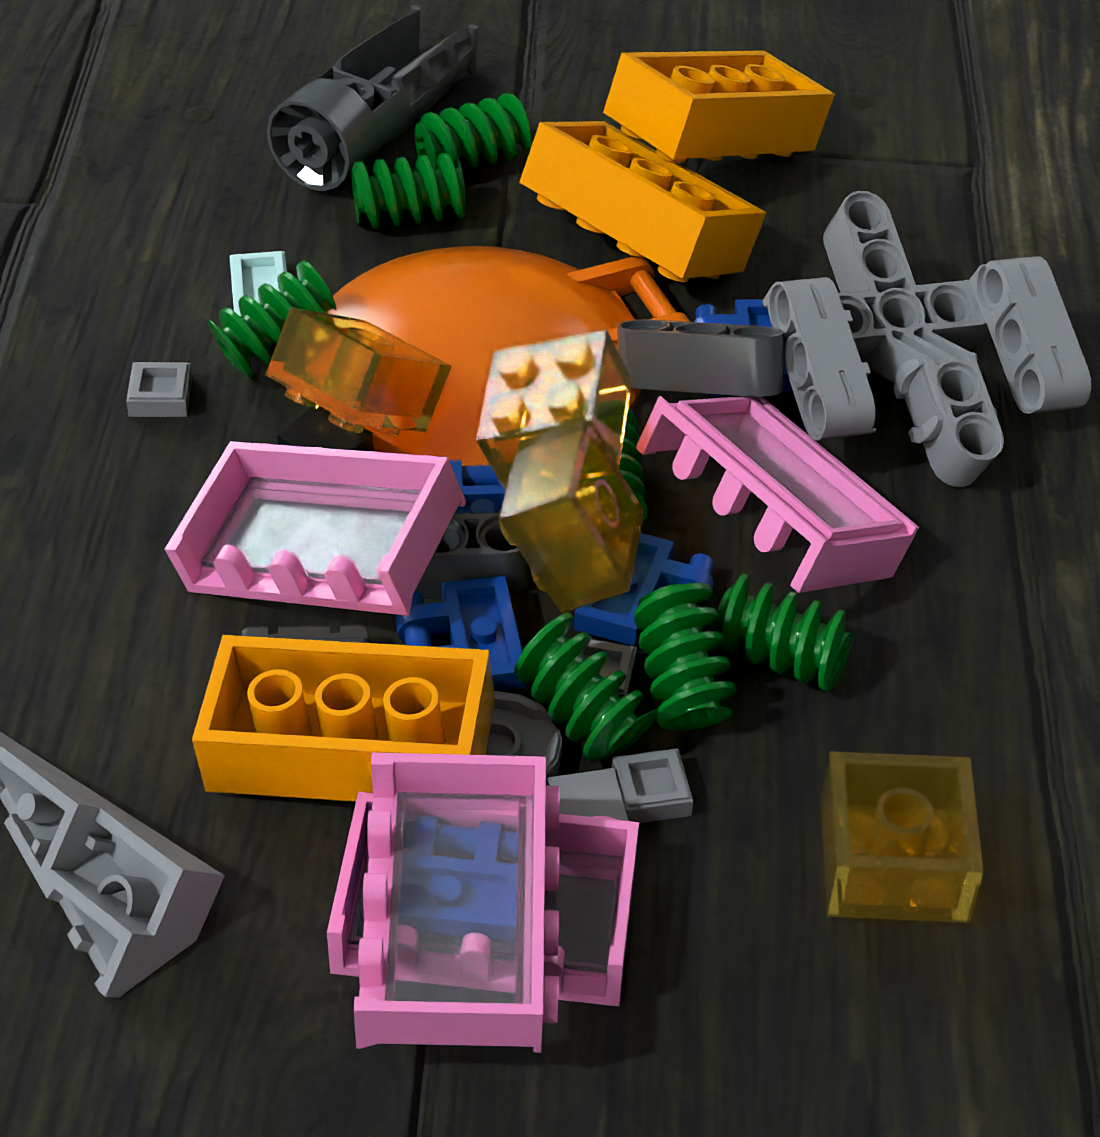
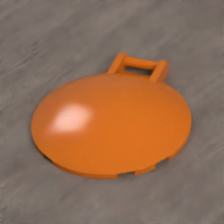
M488 246L439 248L413 253L378 265L359 275L335 293L333 298L337 309L336 311L334 309L328 311L332 328L326 332L314 321L311 325L312 341L305 343L304 375L313 405L317 402L373 432L375 452L448 457L449 460H461L462 466L497 465V459L516 458V464H540L542 473L567 464L564 429L569 418L579 409L593 403L614 402L623 404L633 411L640 397L641 389L624 387L618 383L617 326L619 323L635 320L620 297L637 293L653 316L649 320L690 322V320L684 313L676 312L655 282V271L646 258L633 256L578 270L561 261L516 249Z

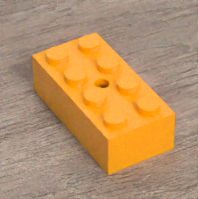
M766 51L621 53L603 113L620 123L623 133L636 139L645 140L656 148V154L660 158L673 163L682 164L691 158L721 161L724 156L756 159L758 154H775L782 157H790L792 152L815 151L835 93Z
M605 121L540 122L519 182L538 193L537 200L540 203L554 209L567 210L577 216L576 223L582 228L595 233H606L618 241L616 244L618 249L635 257L650 259L659 265L658 272L678 282H688L690 278L695 277L718 279L722 274L744 272L767 213L689 168L660 158L656 154L655 149L626 135Z
M222 635L192 738L205 791L356 801L358 792L373 793L372 753L486 755L495 707L490 651Z

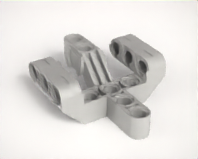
M869 191L850 193L844 199L823 235L824 246L840 293H838L834 282L827 277L775 282L762 301L764 308L768 310L772 326L784 331V365L805 429L813 440L866 435L876 431V428H873L875 403L867 379L871 369L894 382L893 390L896 399L905 398L914 427L908 431L911 442L923 443L935 475L941 481L953 487H965L972 484L998 456L1004 445L1003 432L997 418V410L992 405L977 363V354L968 351V349L990 339L993 340L1014 400L1023 413L1034 414L1081 408L1090 397L1091 377L1052 271L1045 259L1041 256L992 260L987 264L980 265L969 280L916 285L890 210L879 196Z

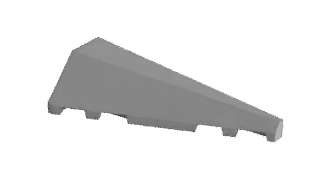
M0 732V799L9 813V817L4 824L46 899L59 902L73 926L67 936L75 950L87 952L98 970L100 977L94 983L98 991L105 997L120 998L197 941L225 875Z

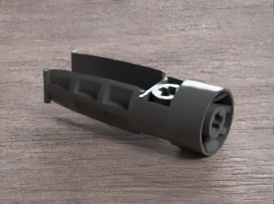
M417 5L411 6V14L397 20L339 58L333 67L314 81L304 85L275 108L269 116L266 132L270 151L278 166L293 181L307 189L327 191L338 187L352 175L354 162L362 161L365 165L377 152L391 141L396 140L417 122L454 85L465 71L469 74L476 73L478 26L472 24L467 28L457 31L410 62L419 53L421 9Z

